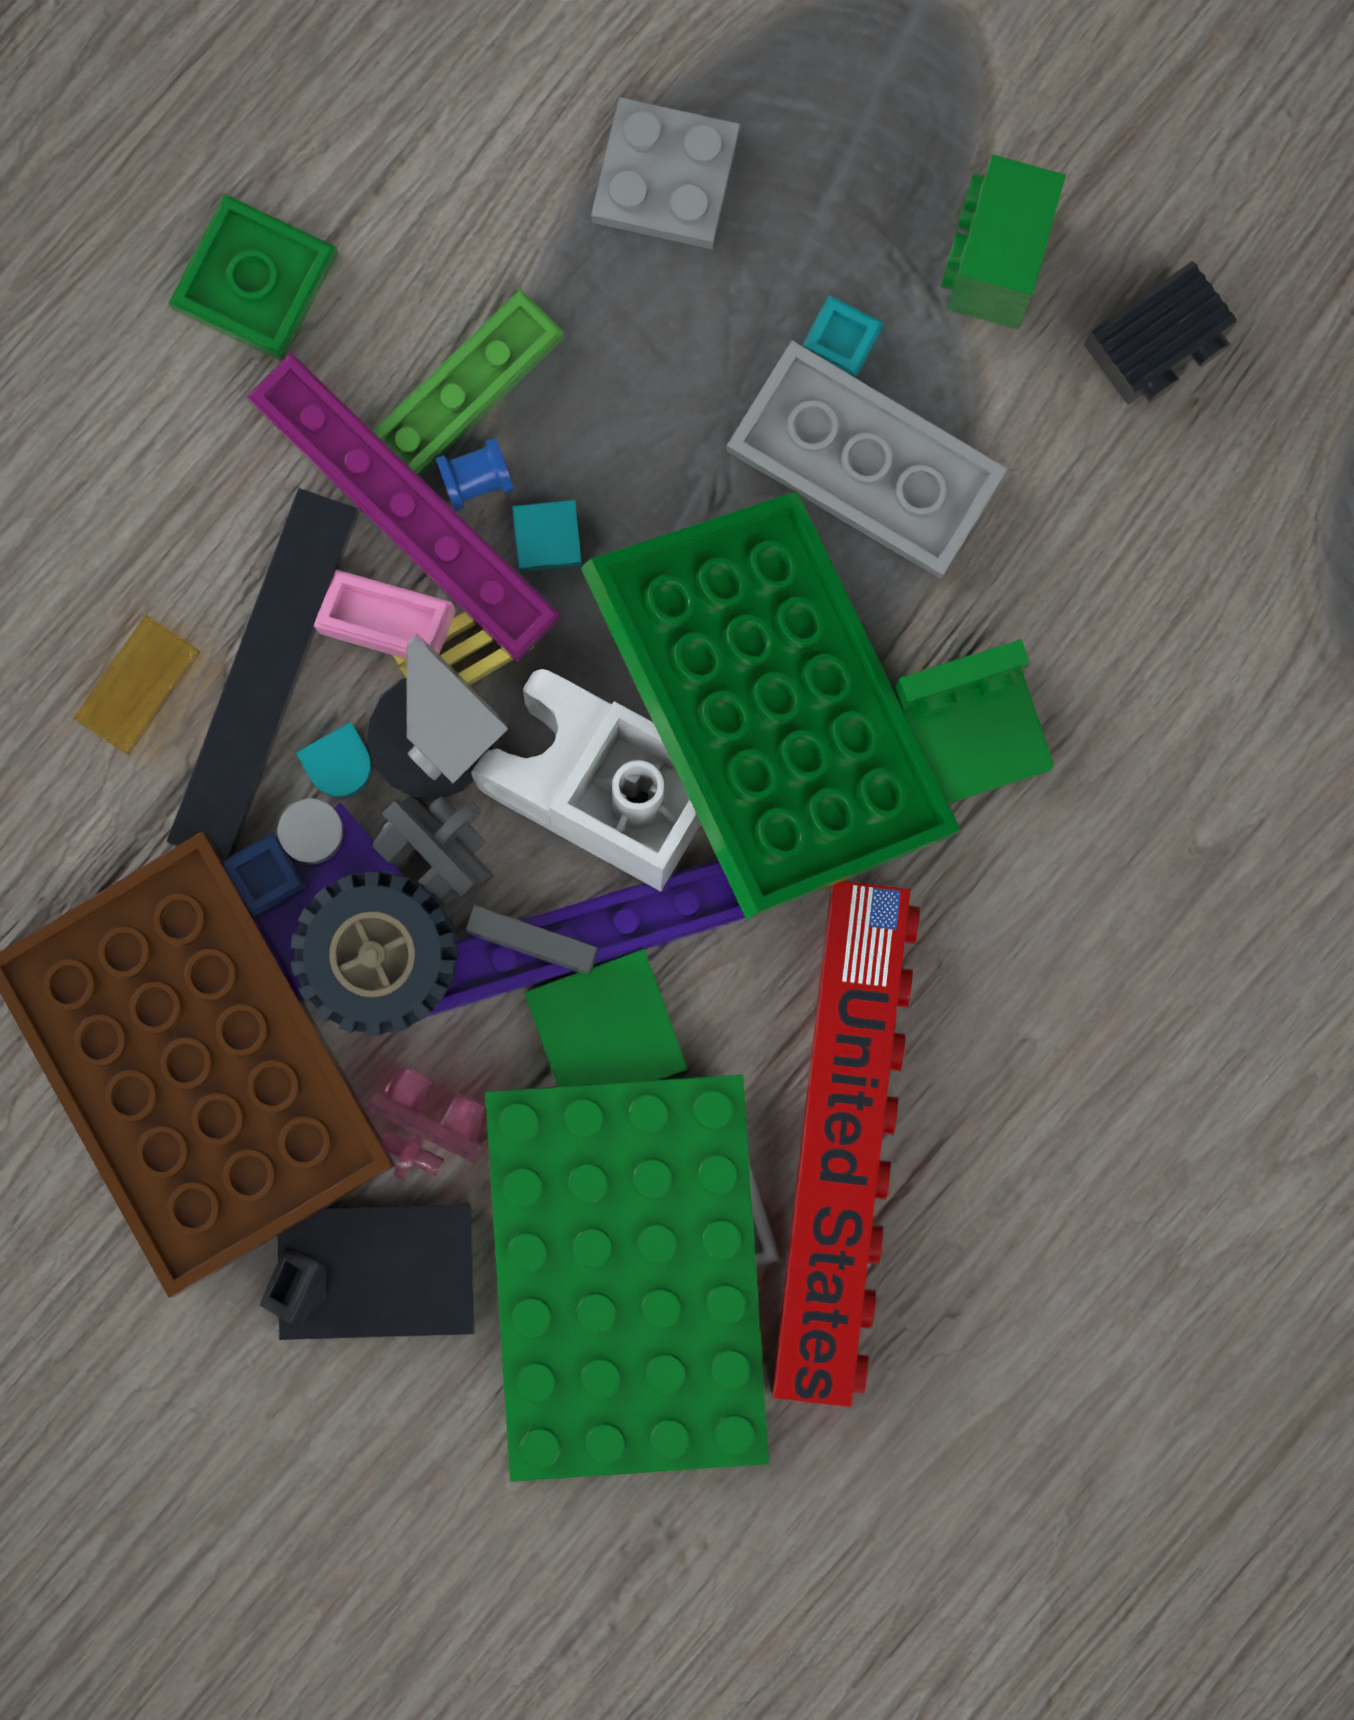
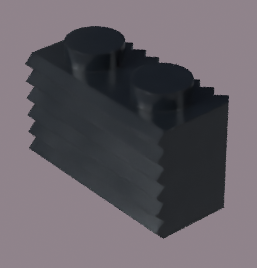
M1191 261L1091 331L1084 346L1128 405L1143 395L1150 403L1165 394L1180 381L1175 372L1183 368L1187 363L1195 360L1198 366L1202 367L1230 346L1226 336L1230 333L1237 320L1235 314L1230 312L1227 304L1222 301L1220 294L1214 291L1212 284L1207 281L1205 274L1199 270L1198 265Z

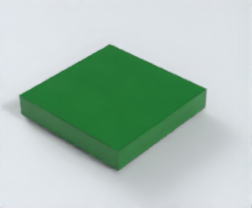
M224 194L168 304L172 310L282 361L286 357L338 251L336 246Z
M644 949L593 967L590 976L576 973L524 992L557 1086L662 1080L688 1070Z

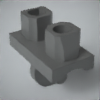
M409 796L402 802L399 799L395 800L382 813L388 822L373 842V848L388 863L395 867L403 865L418 851L432 866L418 882L423 884V887L432 895L435 894L444 904L442 907L459 896L463 897L480 889L493 876L474 855L486 841L471 826L482 811L473 801L456 811L443 796L436 799L430 807L420 798Z

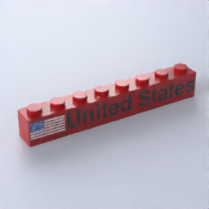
M842 881L830 887L771 1392L772 1397L776 1399L852 1408L853 1393L865 1394L869 1355L858 1354L860 1329H872L876 1305V1290L865 1289L868 1263H880L884 1232L883 1225L873 1224L875 1198L887 1199L891 1173V1161L880 1160L883 1134L894 1135L898 1112V1097L887 1096L890 1070H902L906 1039L905 1033L895 1032L897 1006L909 1007L913 970L902 968L904 944H916L920 919V906L909 905L911 889Z

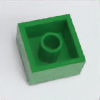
M993 154L991 155L985 175L973 172L957 226L958 229L968 231V235L956 232L940 286L952 290L947 310L1019 330L1033 296L1066 174Z

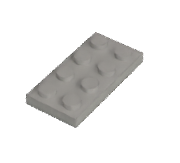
M794 341L790 342L726 447V452L793 492L797 491L803 498L941 580L1008 468Z

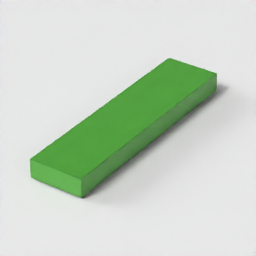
M520 289L390 413L373 432L409 468L421 477L436 463L435 458L443 456L565 338L564 331Z

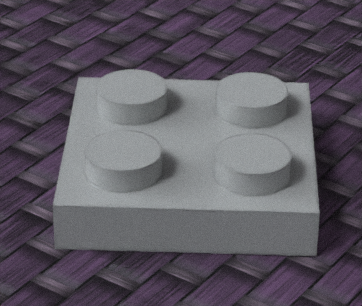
M619 97L592 209V223L713 249L740 132V124Z

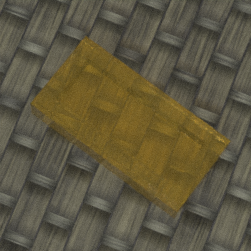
M145 614L73 719L130 756L193 665L200 651Z

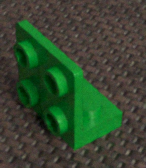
M1022 639L901 677L894 689L896 697L948 804L1042 775L1053 769L1054 763L1023 675L1030 661Z

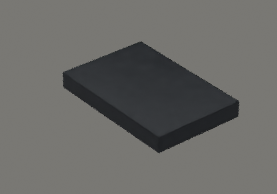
M472 1204L325 1208L277 1236L278 1261L283 1250L288 1246L326 1266V1300L299 1327L279 1317V1340L465 1335L475 1333Z

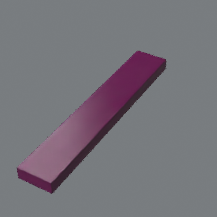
M292 353L286 356L246 396L248 401L516 663L561 619V615Z

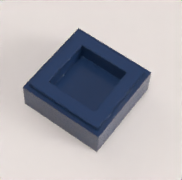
M275 832L222 861L248 909L256 919L307 890L305 883L288 854L281 846Z

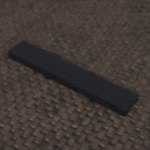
M301 488L297 489L167 838V843L178 846L203 831L209 834L223 860L233 855L316 632L314 623L335 570H339L359 516L358 508Z

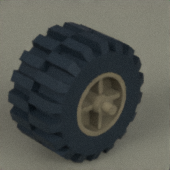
M386 871L349 875L337 880L336 883L329 887L323 888L314 896L315 900L311 905L304 908L298 919L301 921L298 931L293 933L291 948H295V961L291 962L293 976L298 975L302 988L298 990L305 1002L310 1000L318 1009L315 1013L324 1021L331 1020L340 1025V1030L349 1033L357 1031L366 1033V1036H381L383 1033L402 1031L421 1021L444 998L449 986L452 985L456 973V959L459 958L458 944H456L454 935L456 929L452 918L448 917L442 907L444 904L435 894L432 895L423 887V884L412 878L408 879L397 873Z

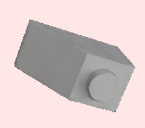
M416 633L407 643V738L415 745L408 752V755L433 780H436L443 773L454 783L508 729V723Z

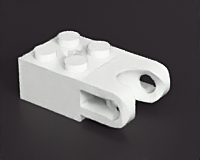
M540 669L533 672L523 688L525 705L531 715L541 720L555 733L554 744L542 755L530 758H522L499 749L488 750L481 756L471 772L479 790L501 804L653 888L662 891L701 822L654 723L615 701L613 704H610L548 670ZM640 791L649 794L648 801L645 803L637 804L627 800V796L635 798Z

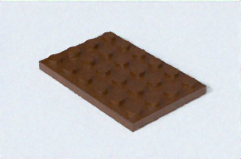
M203 831L0 952V994L168 1298L178 1296L396 1167L394 1160L258 920L248 909L222 861L224 860L211 837Z

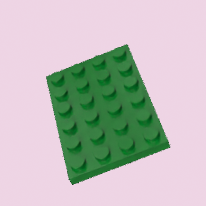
M797 491L593 557L581 567L583 575L747 920L936 844L961 831Z
M743 1074L486 1091L485 1100L510 1482L769 1464Z

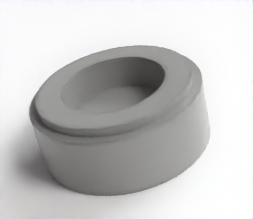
M307 798L294 802L283 812L278 824V838L283 849L293 859L304 864H320L331 859L339 851L344 839V826L339 814L328 803L318 799Z

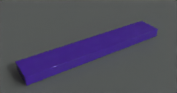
M719 860L671 874L662 891L646 883H641L521 921L597 947L598 955L594 964L596 966L643 949H652L746 920V917ZM475 936L456 940L459 958L456 959V973L452 985L449 986L444 998L437 1007L423 1019L576 971Z

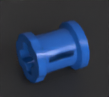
M495 437L486 440L484 448L449 460L443 455L435 458L455 512L464 509L465 501L499 489L505 494L514 491Z

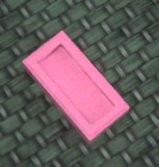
M336 569L314 627L318 634L407 659V643L416 633L440 654L456 609L452 602Z

